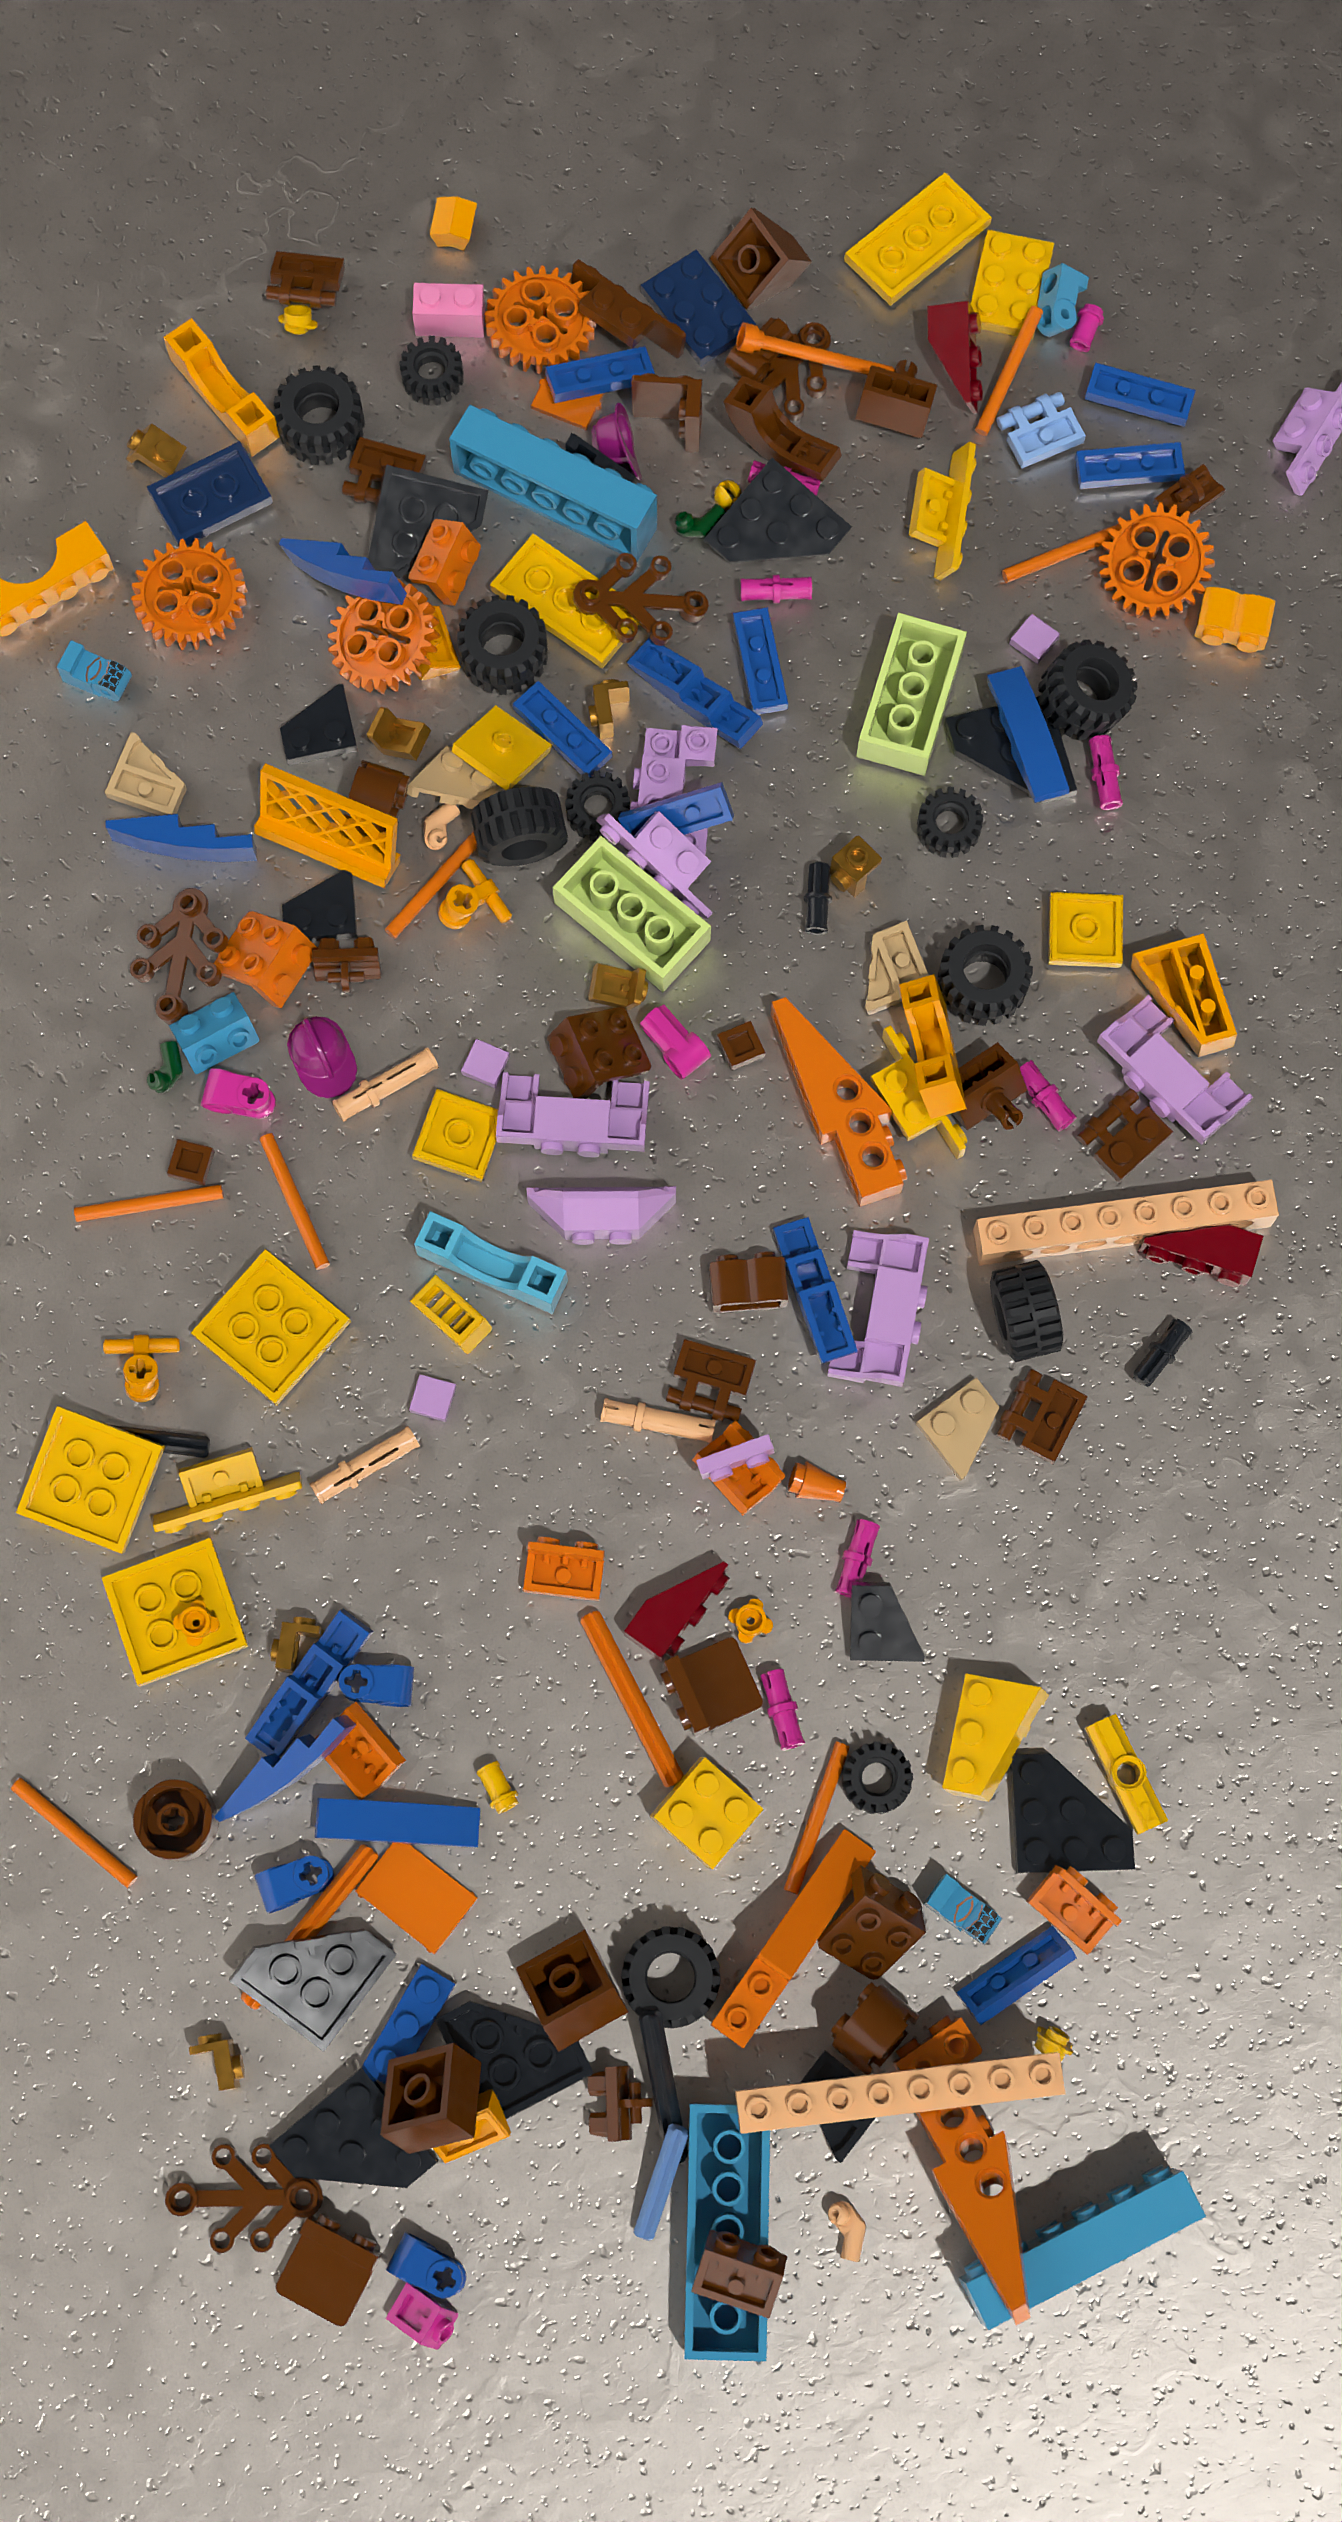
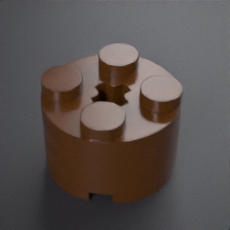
M362 760L361 766L356 771L348 798L398 819L400 809L404 810L407 801V788L410 776L405 775L404 772ZM344 814L347 819L352 818L350 815ZM372 823L380 833L386 831V828ZM360 826L355 827L362 836H368Z
M165 1780L154 1785L139 1799L134 1810L133 1827L139 1841L151 1854L168 1861L184 1862L201 1856L208 1850L218 1831L219 1821L214 1818L218 1812L212 1798L201 1788L183 1780ZM177 1811H179V1815L184 1817L183 1825H178L175 1831V1827L169 1825L168 1821L169 1818L176 1817Z
M870 1982L856 1999L858 2001L857 2010L851 2017L844 2013L831 2029L833 2033L831 2037L834 2039L832 2046L865 2075L874 2074V2068L871 2067L873 2063L880 2068L907 2036L908 2032L905 2029L909 2024L906 2022L909 2020L915 2025L920 2016L883 1983L877 1987L874 1983Z

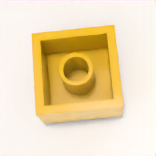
M699 1757L649 1817L702 1864L713 1870L763 1811V1808L706 1757Z

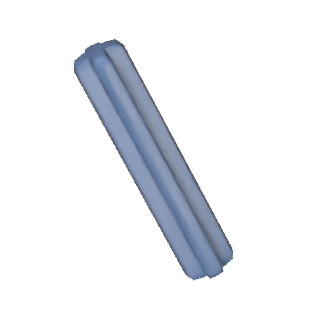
M670 2124L668 2126L634 2228V2234L644 2240L650 2241L655 2237L689 2135V2130L678 2124Z

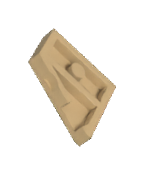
M131 732L105 790V794L109 799L160 816L177 814L187 788L185 783L174 772H171L155 753L153 754L142 743L140 737Z
M446 746L409 783L407 794L418 798L419 792L440 796V803L459 804L473 809L483 799L504 791V789L451 752V747Z
M907 921L873 934L872 958L868 976V997L865 1005L868 1015L901 1003L902 998L899 984L929 976Z
M976 1377L917 1421L916 1425L960 1482L965 1479L997 1414L999 1405Z

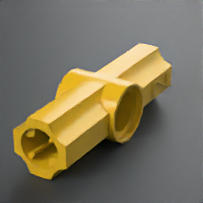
M1113 1714L1086 1727L1085 1731L1107 1773L1108 1784L1115 1790L1136 1835L1168 1821L1146 1776L1145 1765L1137 1758L1117 1715ZM1127 1764L1134 1769L1136 1776L1133 1784L1127 1785L1118 1779L1117 1769L1119 1765Z

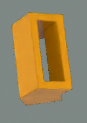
M458 196L437 197L430 236L437 247L451 246L463 251L465 250L470 240L477 206L476 202Z

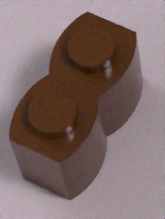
M759 1252L753 1255V1259L744 1260L738 1259L737 1255L728 1254L718 1256L715 1262H710L709 1279L713 1313L770 1310L787 1307L788 1290L784 1257H776L774 1252Z

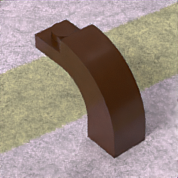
M742 376L723 401L728 416L737 431L767 461L773 458L781 466L792 468L791 472L798 473L799 475L803 473L823 482L842 456L840 447L804 432L788 420L779 409L772 388L765 384Z

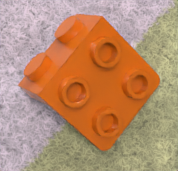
M250 911L239 922L238 927L228 940L226 949L219 953L213 964L220 969L222 976L251 986L269 1004L281 1009L311 964L312 950L318 949V947L295 925Z

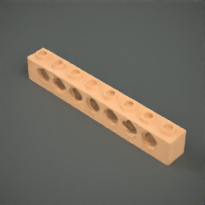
M1265 1180L979 1218L976 1220L973 1234L978 1264L980 1266L1142 1244L1146 1237L1227 1224L1244 1230L1271 1227L1278 1218L1279 1212L1273 1181Z
M1050 2052L736 2090L735 2097L739 2131L743 2134L1064 2095L1065 2087L1060 2052Z

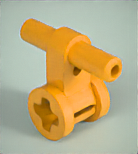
M473 859L466 860L461 868L475 887L471 888L467 885L459 884L449 890L446 899L438 910L441 922L448 928L461 929L468 924L471 915L484 903L488 904L500 923L509 921L512 918V913L498 895L500 890L492 879L485 877Z
M149 1334L134 1335L133 1339H105L103 1341V1352L105 1354H133L125 1362L123 1372L126 1394L136 1402H148L155 1398L159 1392L158 1366L156 1361L150 1357V1353H178L180 1351V1340L178 1338H149Z

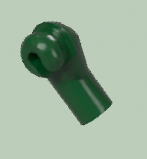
M715 504L702 518L693 517L691 513L686 511L680 512L674 520L677 526L676 530L683 537L705 538L726 512L718 504Z
M167 1041L160 1044L163 1065L147 1076L148 1087L157 1093L169 1091L183 1074L179 1047L176 1041Z

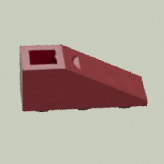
M969 301L927 306L928 341L972 414H978V401L983 400L982 383L980 379L977 380V368L982 366L980 346H976V334L981 333L980 314L973 310Z
M1227 1224L1146 1237L1140 1245L1138 1252L1146 1254V1258L1154 1263L1167 1264L1171 1262L1182 1266V1270L1186 1273L1196 1276H1202L1204 1273L1218 1277L1217 1280L1221 1284L1239 1287V1285L1245 1286L1252 1278L1264 1236Z
M723 1561L647 1599L624 1630V1636L661 1663L666 1656L670 1658L675 1657L685 1642V1639L681 1637L682 1633L689 1624L694 1628L698 1625L708 1610L703 1606L711 1593L718 1596L728 1583L730 1577L725 1574L728 1571L729 1564Z

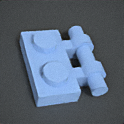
M1061 392L1050 396L1043 394L1036 397L1035 402L1023 407L1016 405L1009 408L1006 414L996 418L998 428L1001 431L1009 427L1016 429L1008 433L1007 442L1021 468L1084 443L1086 435L1071 407L1060 412L1056 410V408L1065 404ZM1038 415L1044 417L1031 424L1028 422L1029 419Z

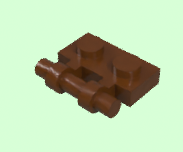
M276 251L270 271L271 284L280 286L267 285L266 299L277 300L281 305H291L292 302L310 304L311 308L322 309V306L335 307L337 293L327 291H339L345 271L344 258ZM294 287L311 288V290H308V289H299V288H294Z
M359 437L349 465L350 474L360 477L358 483L345 480L342 494L354 497V501L366 504L369 501L377 504L380 490L372 488L371 485L373 480L382 481L384 466L390 465L423 474L427 464L426 455Z
M1131 1088L1121 1096L1116 1095L1108 1102L1109 1107L1098 1117L1093 1116L1084 1124L1085 1129L1077 1135L1078 1141L1085 1147L1093 1140H1096L1102 1146L1094 1154L1093 1158L1118 1183L1127 1177L1173 1133L1149 1106L1145 1107L1138 1115L1131 1109V1106L1139 1100L1138 1094ZM1119 1118L1126 1126L1113 1137L1107 1128Z
M684 1339L673 1377L687 1381L684 1391L670 1387L666 1401L680 1405L679 1409L690 1412L691 1409L711 1414L712 1419L723 1422L725 1418L738 1422L742 1408L728 1404L730 1395L746 1398L756 1360ZM698 1385L718 1390L717 1401L696 1395Z
M1029 1369L1024 1381L1020 1380L1014 1390L1016 1396L1009 1410H1004L999 1419L1002 1424L996 1436L1010 1442L1015 1430L1026 1434L1019 1448L1053 1465L1088 1396L1055 1379L1048 1392L1038 1387L1043 1375L1033 1369ZM1030 1401L1041 1405L1033 1421L1023 1417Z

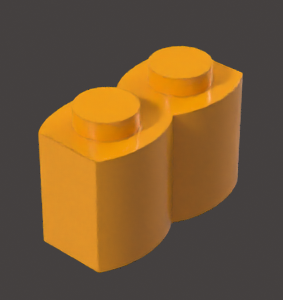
M1206 587L1200 607L1195 637L1213 646L1230 643L1237 646L1240 651L1247 653L1264 650L1270 632L1276 601L1260 595L1240 594L1220 587Z

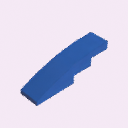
M281 538L279 545L292 563L314 579L342 592L365 599L399 605L403 604L407 592L394 573L375 570L367 557L350 556L342 543Z
M650 637L627 661L628 666L658 692L705 727L718 728L717 735L740 750L763 725L760 715L734 701L731 692L705 677L701 667L664 645L658 646L654 644Z
M1022 666L987 675L988 687L999 708V720L1011 743V754L1034 802L1037 803L1069 794V786L1057 750Z
M178 814L106 820V829L112 841L144 852L196 861H257V848L252 834L219 837L215 824L183 827Z
M809 1217L774 1227L773 1234L781 1257H784L785 1269L821 1364L857 1353L858 1350L835 1282L831 1279Z
M345 1609L339 1610L318 1642L313 1643L293 1674L287 1676L245 1739L267 1756L275 1753L281 1757L337 1684L340 1673L353 1662L374 1631Z
M347 1715L335 1717L317 1739L308 1734L297 1738L282 1758L275 1753L262 1757L214 1818L219 1822L227 1820L279 1794L304 1777L324 1760L357 1724Z
M318 1798L315 1838L477 1848L480 1808Z

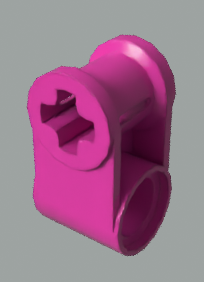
M209 1069L201 1106L217 1113L263 1119L273 1113L276 1107V1099L262 1079L239 1075L223 1069ZM259 1093L262 1094V1096H263L262 1099H261V1098H257ZM251 1098H256L254 1104L251 1103Z

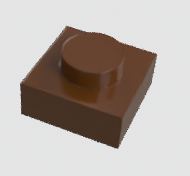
M751 1021L717 1034V1040L731 1071L765 1057L766 1052Z
M177 1139L167 1175L169 1178L205 1186L215 1153L214 1149Z

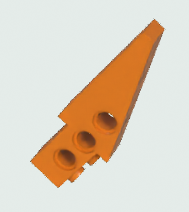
M786 997L773 1001L771 1016L820 1145L835 1141L859 1207L900 1194L904 1185L903 1181L907 1180L906 1171L901 1159L895 1160L890 1147L894 1146V1141L887 1125L882 1126V1124L890 1121L891 1108ZM842 1088H850L856 1093V1097L851 1100H845L839 1097L837 1092ZM855 1121H862L868 1125L869 1130L865 1133H856L851 1129L850 1124ZM868 1154L877 1155L881 1159L882 1164L877 1167H870L864 1163L863 1157Z
M845 1828L843 1829L710 2024L713 2028L744 2049L852 1889L851 1875L860 1865L866 1868L876 1853L873 1848Z
M970 2106L916 2112L915 2114L943 2161V2164L932 2169L936 2183L1017 2326L1031 2318L1010 2150L1005 2133L1001 2131L994 2135L985 2116L982 2114L976 2117ZM952 2117L963 2118L962 2123L956 2127L945 2125ZM978 2150L983 2152L982 2156L976 2161L964 2159L970 2151ZM993 2184L1003 2187L1001 2192L994 2196H988L983 2193L988 2186Z

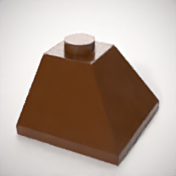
M755 208L749 209L709 258L746 310H752L790 288L812 262L793 235Z

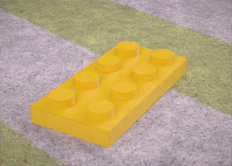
M943 173L845 253L844 261L891 306L990 226L992 217L949 175Z
M534 533L490 584L491 591L499 595L503 600H506V595L514 596L515 602L518 603L523 599L528 602L529 609L535 607L539 612V619H543L547 631L602 669L623 645L616 638L615 632L597 614H583L574 605L572 594L575 586L583 580L591 579L598 581L599 578ZM585 593L586 596L590 599L597 598L596 595H594L593 593ZM610 606L621 619L629 618L635 621L623 607ZM621 627V631L624 634H632L628 627Z

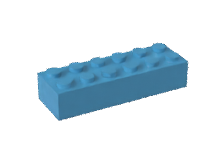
M469 405L449 438L455 474L619 554L630 553L636 558L637 562L657 530V495L649 487L641 483L634 484L627 481L613 469L600 468L592 464L582 454H571L561 449L557 443L548 438L540 439L530 434L526 428L517 423L509 424L499 419L495 413L488 409H478Z
M690 2103L685 2360L767 2362L766 2317L691 2292L710 2230L731 2232L741 2240L756 2245H768L770 2130L741 2134L736 2104Z
M1163 2164L1158 2165L1141 2175L1144 2180L1143 2182L1135 2186L1128 2185V2183L1121 2184L1106 2193L1108 2200L1099 2205L1097 2203L1093 2204L1092 2201L1087 2202L1071 2211L1072 2219L1064 2223L1057 2222V2220L1050 2221L1035 2230L1037 2237L1028 2242L1021 2240L1029 2309L1205 2218L1206 2215L1184 2171L1169 2166L1164 2167ZM977 2259L964 2267L966 2274L958 2278L980 2323L989 2331L1012 2319L980 2260Z

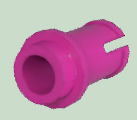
M1085 304L1078 311L1077 317L1079 320L1069 341V345L1073 349L1080 352L1090 351L1096 330L1104 322L1103 310L1093 304Z

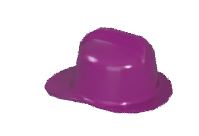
M616 403L615 412L600 418L592 427V446L617 464L629 463L635 476L641 481L642 477L634 452V440L629 417L624 406L621 403Z
M315 1016L303 1019L293 1028L289 1034L287 1047L290 1058L306 1089L317 1097L334 1098L347 1092L356 1080L357 1065L353 1052L339 1025L329 1018Z

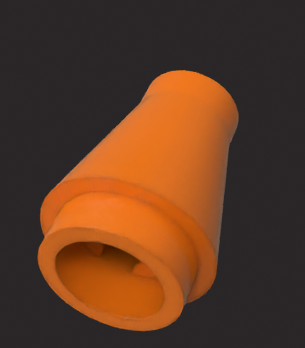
M807 1461L804 1464L796 1462L789 1478L787 1490L788 1492L795 1493L796 1498L830 1500L840 1503L845 1492L846 1481L834 1477Z

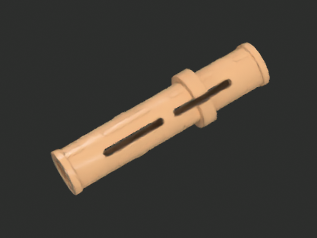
M425 1048L420 1053L394 1066L369 1082L366 1079L359 1082L360 1087L337 1100H333L332 1104L341 1120L345 1122L348 1118L369 1106L373 1108L379 1106V1101L409 1085L434 1069H438V1063L429 1048Z
M609 1398L604 1399L600 1422L633 1427L635 1432H641V1429L705 1441L707 1443L712 1442L715 1419H705L645 1407L646 1403L638 1402V1405L610 1400Z
M407 1426L402 1431L373 1446L349 1462L341 1461L338 1463L339 1467L309 1484L322 1505L326 1500L351 1487L353 1490L358 1487L359 1481L389 1465L413 1449L419 1448L420 1445Z

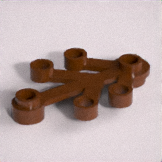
M811 322L802 327L798 334H793V342L829 350L831 336L825 326L817 322ZM814 339L819 343L811 344L808 341ZM781 356L771 363L768 372L772 373L762 384L771 387L774 392L785 381L786 401L784 402L783 414L788 420L796 422L804 415V402L800 399L798 367L804 359ZM808 361L810 376L807 379L806 392L812 398H821L827 391V380L823 376V365ZM732 372L733 376L736 379L740 380V377H738L735 373ZM814 383H819L823 387L820 389H814L811 387V385ZM796 406L800 410L798 412H791L788 408Z
M622 553L617 557L614 567L598 581L591 579L583 580L575 586L572 594L574 605L581 613L586 615L597 614L615 632L616 638L622 643H630L635 639L638 632L636 622L650 635V639L654 644L663 646L670 641L673 634L671 625L665 621H657L646 609L679 611L684 620L695 623L704 618L709 607L708 599L700 591H689L684 596L644 593L658 580H664L668 577L672 565L665 556L654 557L648 570L623 592L609 591L622 577L628 578L632 576L636 569V558L630 553ZM620 562L629 563L631 568L624 569L621 567ZM654 565H662L665 571L660 572L656 570ZM585 593H593L594 595H596L597 598L590 599L586 596ZM690 600L697 601L701 606L694 607L691 605ZM610 606L623 607L635 621L629 618L621 619ZM621 627H628L632 634H624L621 631ZM655 630H663L667 636L660 637L656 634Z
M188 888L181 891L174 899L173 910L154 926L145 924L138 929L137 940L145 948L153 949L160 944L164 935L178 926L177 936L148 959L138 958L130 965L131 975L137 981L146 983L154 977L157 970L172 959L165 994L156 1003L157 1016L168 1025L188 1015V1005L180 998L188 959L197 969V978L205 986L213 987L217 985L222 977L220 969L208 961L192 939L194 926L196 925L204 934V944L212 952H222L228 945L226 934L219 928H216L207 916L209 907L206 895L196 888ZM191 901H193V905L190 908L185 909L186 906ZM153 932V937L145 941L146 935ZM220 936L219 942L211 945L213 938ZM147 966L146 971L138 975L139 969ZM209 970H213V975L205 979V974ZM173 1002L172 1008L165 1011L166 1007Z
M264 2143L256 2146L252 2151V2162L258 2168H266L283 2188L266 2189L237 2159L236 2149L232 2145L222 2144L213 2150L212 2162L217 2168L224 2169L243 2190H197L194 2185L181 2182L169 2188L165 2196V2205L168 2211L175 2216H186L192 2213L196 2207H242L224 2227L216 2229L211 2234L210 2245L218 2253H225L231 2250L235 2245L236 2237L266 2206H283L266 2226L255 2229L250 2236L252 2248L257 2252H266L274 2246L276 2237L295 2217L307 2218L314 2215L320 2209L323 2203V2190L315 2179L293 2177L270 2148V2144ZM262 2148H267L271 2152V2160L267 2164L260 2163L257 2158L258 2151ZM221 2149H227L231 2153V2160L226 2165L218 2161L217 2156ZM300 2189L308 2190L311 2195L310 2202L307 2205H302L297 2201L296 2196ZM180 2191H186L190 2195L191 2200L186 2207L180 2206L177 2202V2195ZM263 2231L269 2235L270 2242L268 2246L260 2247L256 2243V2236L259 2232ZM220 2232L227 2233L230 2238L229 2245L226 2248H221L216 2243V2236Z

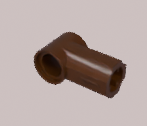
M771 317L759 329L764 331V335L793 342V333L780 318L774 319ZM735 345L725 360V366L740 378L746 376L761 382L767 375L771 363L780 353L761 349L759 352L754 351L752 354L737 351Z

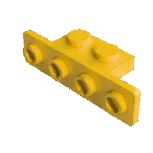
M970 441L952 454L949 477L926 467L918 472L908 536L938 547L934 578L942 580L955 572L962 562L961 544L967 529L965 517L967 505L972 496V490L970 489L971 477L977 462L975 458L976 444Z
M889 1025L883 1029L882 1040L896 1062L873 1074L870 1081L880 1097L891 1108V1115L907 1141L936 1126L956 1159L963 1157L966 1149L965 1144L967 1143L963 1130L957 1123L952 1125L947 1115L930 1119L919 1092L914 1062L908 1054L910 1046L901 1032L896 1034L892 1026Z
M252 1447L179 1469V1476L188 1505L154 1515L153 1528L155 1532L164 1530L165 1533H174L186 1528L189 1522L199 1519L202 1522H211L221 1518L224 1515L223 1512L238 1508L239 1511H247L259 1506L260 1501L275 1497V1500L290 1498L297 1493L298 1489L302 1488L300 1472H294L263 1482Z

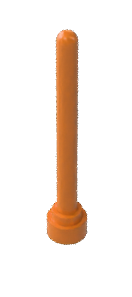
M745 322L741 324L737 335V351L749 354L763 349L868 375L871 365L895 372L892 366L764 335V331L759 330L757 325Z

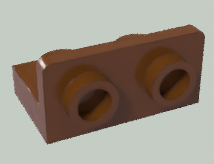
M710 2230L691 2292L770 2318L784 2276L787 2256L779 2253L772 2246L756 2245L741 2240L731 2232Z

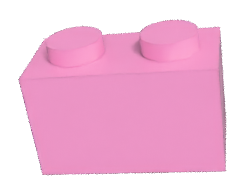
M414 283L412 315L416 336L484 338L486 306L483 285Z

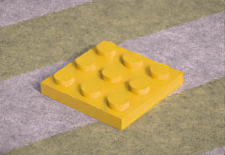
M265 1249L193 1329L191 1334L273 1404L278 1406L351 1323V1320Z
M57 1406L16 1513L123 1554L127 1549L166 1446L62 1406Z
M211 1538L101 1577L137 1686L139 1687L249 1647L214 1542ZM201 1600L206 1604L207 1612L219 1619L220 1626L216 1632H210L206 1635L201 1645L193 1647L187 1643V1636L181 1630H177L174 1627L173 1619L176 1615L182 1614L185 1609L190 1607L193 1601ZM194 1620L193 1626L198 1627L200 1621Z

